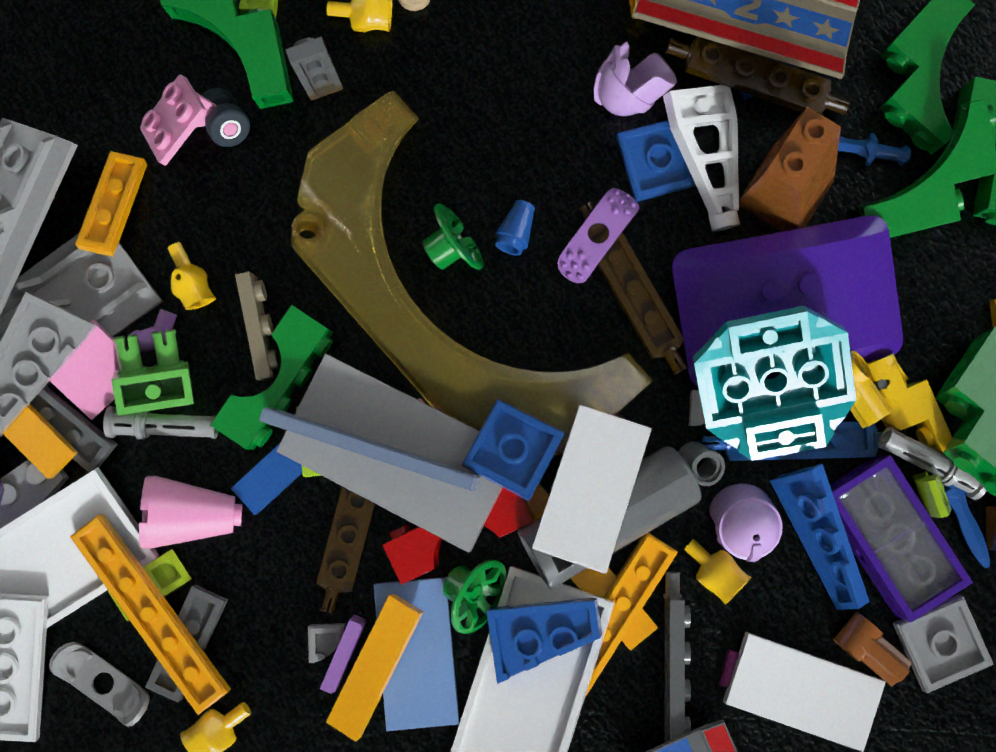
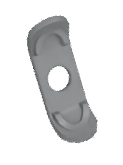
M70 642L59 647L51 657L49 667L54 675L67 681L109 711L123 725L127 727L133 726L145 713L150 699L148 692L89 648L76 642ZM102 672L109 673L114 679V686L107 694L96 692L93 686L95 677Z

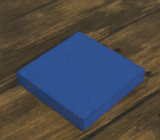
M669 120L617 133L618 145L632 195L636 202L696 186L671 132Z
M497 399L467 453L462 466L530 501L564 437V432Z

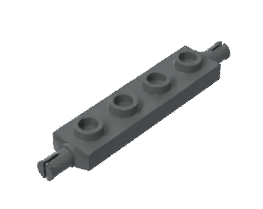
M676 571L665 572V593L663 594L665 743L691 731L690 717L685 716V702H690L691 700L690 680L685 679V665H690L691 648L690 643L685 642V628L690 627L691 612L690 606L685 605V600L682 599V594H680V572Z

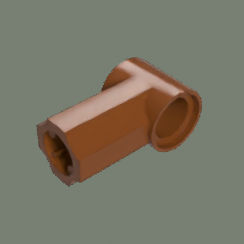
M855 612L833 638V641L858 662L862 661L890 686L901 682L910 672L909 668L912 662L882 637L883 633L873 623L858 612Z

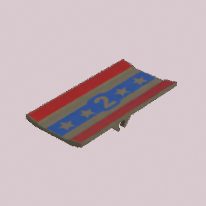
M637 0L632 17L842 79L860 0Z

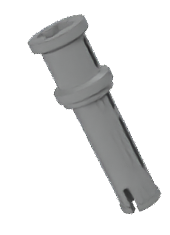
M109 406L105 411L103 421L106 438H115L116 435H131L137 439L145 440L150 435L211 437L216 439L218 436V430L210 426L216 416L152 414L151 411L117 415L116 407Z
M892 427L886 428L881 434L878 441L879 448L893 453L933 474L939 473L943 485H953L966 491L967 497L974 500L981 498L986 493V489L969 473L960 470L954 464V461L945 454L896 431Z

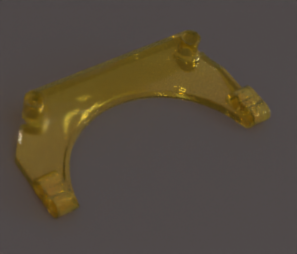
M391 91L362 110L347 124L308 152L298 194V204L306 210L293 220L291 245L433 408L480 431L494 404L499 399L564 432V437L554 455L564 454L580 405L614 416L639 394L652 379L629 353L602 365L577 371L536 372L506 366L477 355L458 344L438 329L421 312L408 295L396 274L388 254L382 227L381 195L387 167L397 146L418 120L415 113L398 94ZM303 230H310L316 236L312 239H305L299 233Z

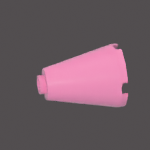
M155 475L147 476L144 480L140 510H143L142 523L139 522L140 548L151 549L233 533L234 526H241L242 504H235V496Z

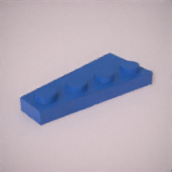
M823 464L781 474L770 480L836 610L860 609L870 602Z

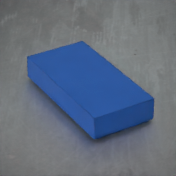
M279 445L231 488L254 515L261 512L302 474L301 464L276 452Z

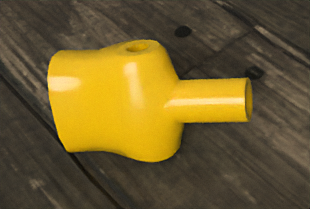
M351 0L350 3L328 1L327 15L349 17L351 28L357 32L372 30L390 32L392 0Z
M180 242L170 245L167 249L177 267L172 271L171 290L181 300L185 309H198L216 300L208 286L206 272L202 268L191 264Z
M694 539L684 549L701 565L696 574V579L705 588L716 594L725 605L751 579L725 550H720L710 555Z
M245 702L239 704L226 715H222L215 709H209L192 727L181 732V741L188 752H223L236 741L233 727L251 714V710Z

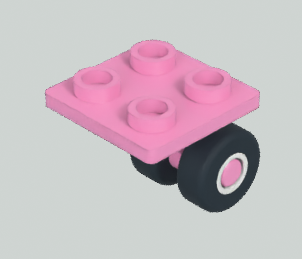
M180 74L174 82L166 86L162 98L153 110H149L145 114L140 129L158 162L167 165L195 127L205 126L209 136L216 144L223 147H232L240 144L247 137L250 130V122L245 112L237 106L236 99L229 91L222 88H213L200 95L195 92L188 79Z

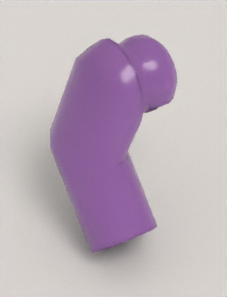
M160 309L153 327L141 331L136 330L130 334L138 335L140 352L147 353L155 350L152 332L162 330L163 340L167 342L165 330L173 329L177 317L176 314Z

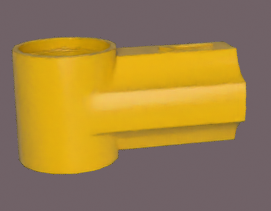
M851 351L856 401L850 411L864 429L890 414L892 409L872 382V373L866 361L859 353Z

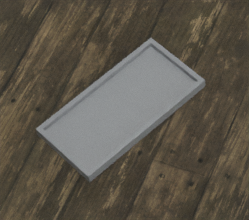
M324 355L295 415L474 473L464 468L462 463L480 431L330 355ZM288 430L276 451L468 553L471 552L503 488L479 475L480 480L477 489L470 491Z

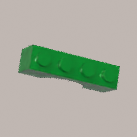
M291 305L272 333L281 353V367L274 383L267 390L255 396L238 397L230 395L210 426L245 449L255 450L257 446L262 447L273 431L269 428L270 424L259 421L262 409L267 407L284 412L288 411L293 402L290 396L297 386L301 388L308 381L313 372L310 366L316 357L322 358L327 353L333 342L330 339L333 332Z

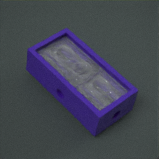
M876 455L829 484L851 549L894 616L911 623L973 583L891 455Z

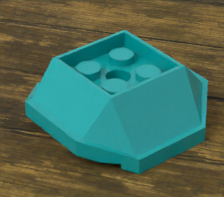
M806 306L727 321L692 357L706 429L738 449V452L751 461L826 447L835 434L834 430L846 417L856 401L847 330L844 326ZM772 372H780L774 379H765Z

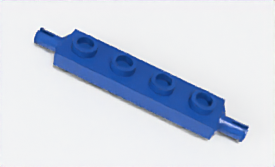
M858 421L841 422L834 430L835 434L826 447L758 460L875 457L879 446L878 441L883 432L877 431L875 423L863 429ZM703 436L702 442H716L717 444L705 446L712 450H724L728 461L750 460L738 452V449L717 436Z

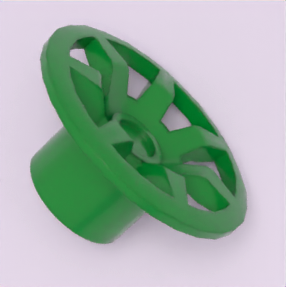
M440 203L435 205V216L441 228L423 240L424 249L430 259L442 270L461 257L474 269H482L484 263L479 248L477 247L476 250L470 249L477 246L475 241L471 237L462 238L460 235L464 229V224L448 207Z
M491 559L482 562L473 570L460 565L449 573L443 585V595L453 602L451 623L456 631L462 634H469L480 629L488 621L487 610L498 607L507 579V571L503 563ZM494 567L488 575H485V570ZM500 575V584L488 585L496 582ZM487 596H496L492 606L485 600ZM480 608L485 615L477 622L478 614L476 609ZM467 617L466 626H462L460 621Z

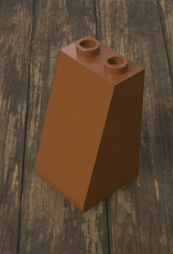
M807 106L772 146L740 197L739 206L780 232L806 227L834 182L841 127Z

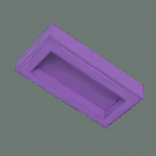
M354 614L349 620L322 682L321 690L332 694L339 687L366 625V619Z

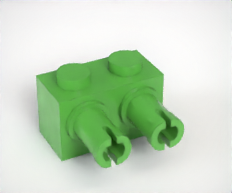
M175 329L165 330L167 342L163 340L162 330L151 333L157 358V364L152 367L142 366L137 334L128 335L129 348L126 347L125 336L113 338L120 368L113 373L111 379L117 415L194 404L188 361L184 362L179 359Z

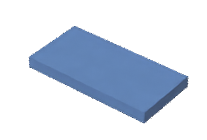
M446 576L413 579L402 585L400 581L374 584L376 618H378L388 596L393 593L424 611L383 692L386 731L459 724L448 599L443 595V585Z

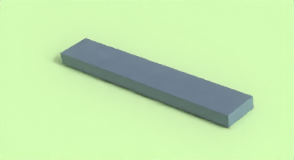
M263 408L259 418L261 422L470 491L477 489L480 480L477 474L278 409Z

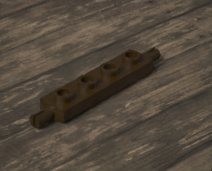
M698 36L691 45L673 40V38H670L665 53L685 59V72L799 112H803L807 106L819 114L825 108L842 115L848 110L849 100L831 95L830 84L832 80L749 51Z
M589 202L586 206L583 205L579 208V211H581L586 220L595 207L592 202ZM596 223L589 228L588 237L592 242L600 244L608 239L609 230L604 224ZM621 233L598 263V267L651 359L664 356L675 375L688 368L676 350L684 342V338L624 234Z
M341 486L316 584L325 589L320 607L321 611H327L331 598L328 608L329 613H335L339 593L352 592L375 505L370 500Z

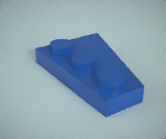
M597 598L493 607L487 610L497 684L508 680L511 676L535 668L539 664L558 655H564L600 639L602 636Z

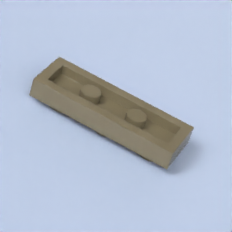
M251 272L235 274L256 380L262 382L276 380V370H280L281 362L277 349H272L269 336L274 332L270 315H265L262 301L267 300L265 285L262 280H258Z

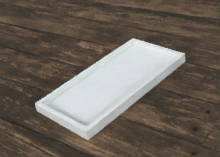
M98 467L0 529V593L49 596L48 628L107 591L108 589L70 538L72 534L99 514H104L142 567L157 559L159 554L155 548H140L139 525Z
M511 566L498 607L597 598L602 636L600 639L564 655H558L539 664L535 668L511 676L508 680L497 684L489 631L451 752H568L615 602L563 583L550 590L540 575Z

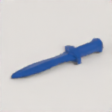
M871 133L867 140H853L841 136L839 138L838 151L854 153L865 158L866 166H869L874 158L897 162L903 167L912 156L911 149L907 145L898 148L878 144L874 133Z
M943 485L949 503L958 518L967 545L978 562L984 568H988L990 566L988 549L978 523L968 507L965 491L953 485Z

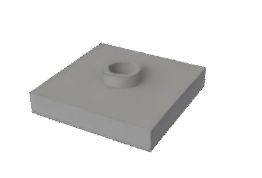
M961 595L945 600L911 623L903 619L893 622L908 660L912 662L911 666L922 691L926 693L994 665L967 603Z

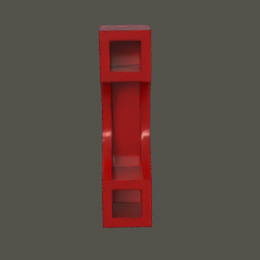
M502 488L484 526L493 531L498 537H503L532 523L535 520V515L526 499ZM406 524L390 532L389 534L392 539L383 544V548L401 585L434 570L440 564L439 551L443 539L419 526L411 529L410 525Z

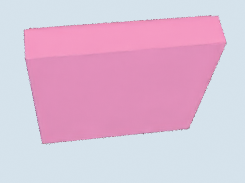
M94 319L90 322L98 325L96 329L50 380L91 420L115 399L111 379L113 373L120 369L113 337Z

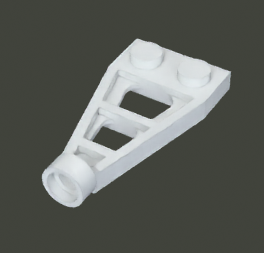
M718 85L669 91L663 95L670 129L708 210L712 232L739 226L740 222L737 213L739 210L738 122L731 88ZM715 125L718 128L720 146L717 153L705 154L700 150L693 134L694 127ZM720 162L724 168L725 186L724 188L715 189L708 178L705 165Z

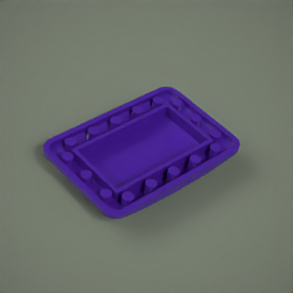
M861 216L689 248L680 251L673 259L672 275L682 337L684 338L683 343L688 373L691 381L697 387L692 357L727 321L806 306L844 326L848 332L850 352L856 351L866 362L879 360L893 353L895 355L903 344L890 234L887 223L880 217ZM772 372L765 379H774L780 372Z

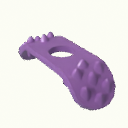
M612 188L600 200L558 259V269L564 277L575 283H583L591 275L639 210L638 203L630 194ZM596 223L604 224L609 230L608 239L600 244L592 242L588 237L589 228Z

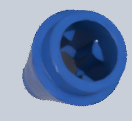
M523 200L515 201L514 206L495 233L497 239L495 246L498 249L511 255H521L523 249L528 248L535 210L532 204Z

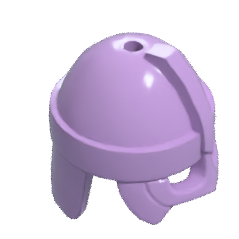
M628 42L621 46H614L606 61L599 68L594 83V101L599 105H603L609 112L619 116L645 113L655 104L656 100L677 83L672 69L658 53L650 54L636 67L631 69L628 61Z
M739 483L724 488L713 498L709 512L715 523L716 540L730 554L748 562H755L769 554L777 546L782 535V520L776 507L763 490L754 485Z

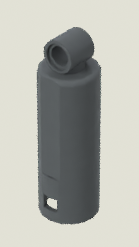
M692 441L682 446L679 452L672 447L664 446L643 458L613 553L699 503L701 500L699 484L711 486L716 484L724 474L725 463L722 456L700 442ZM704 458L702 465L697 469V464ZM541 517L518 530V535L530 560L547 587L551 590L584 571L587 567L532 549L542 520Z

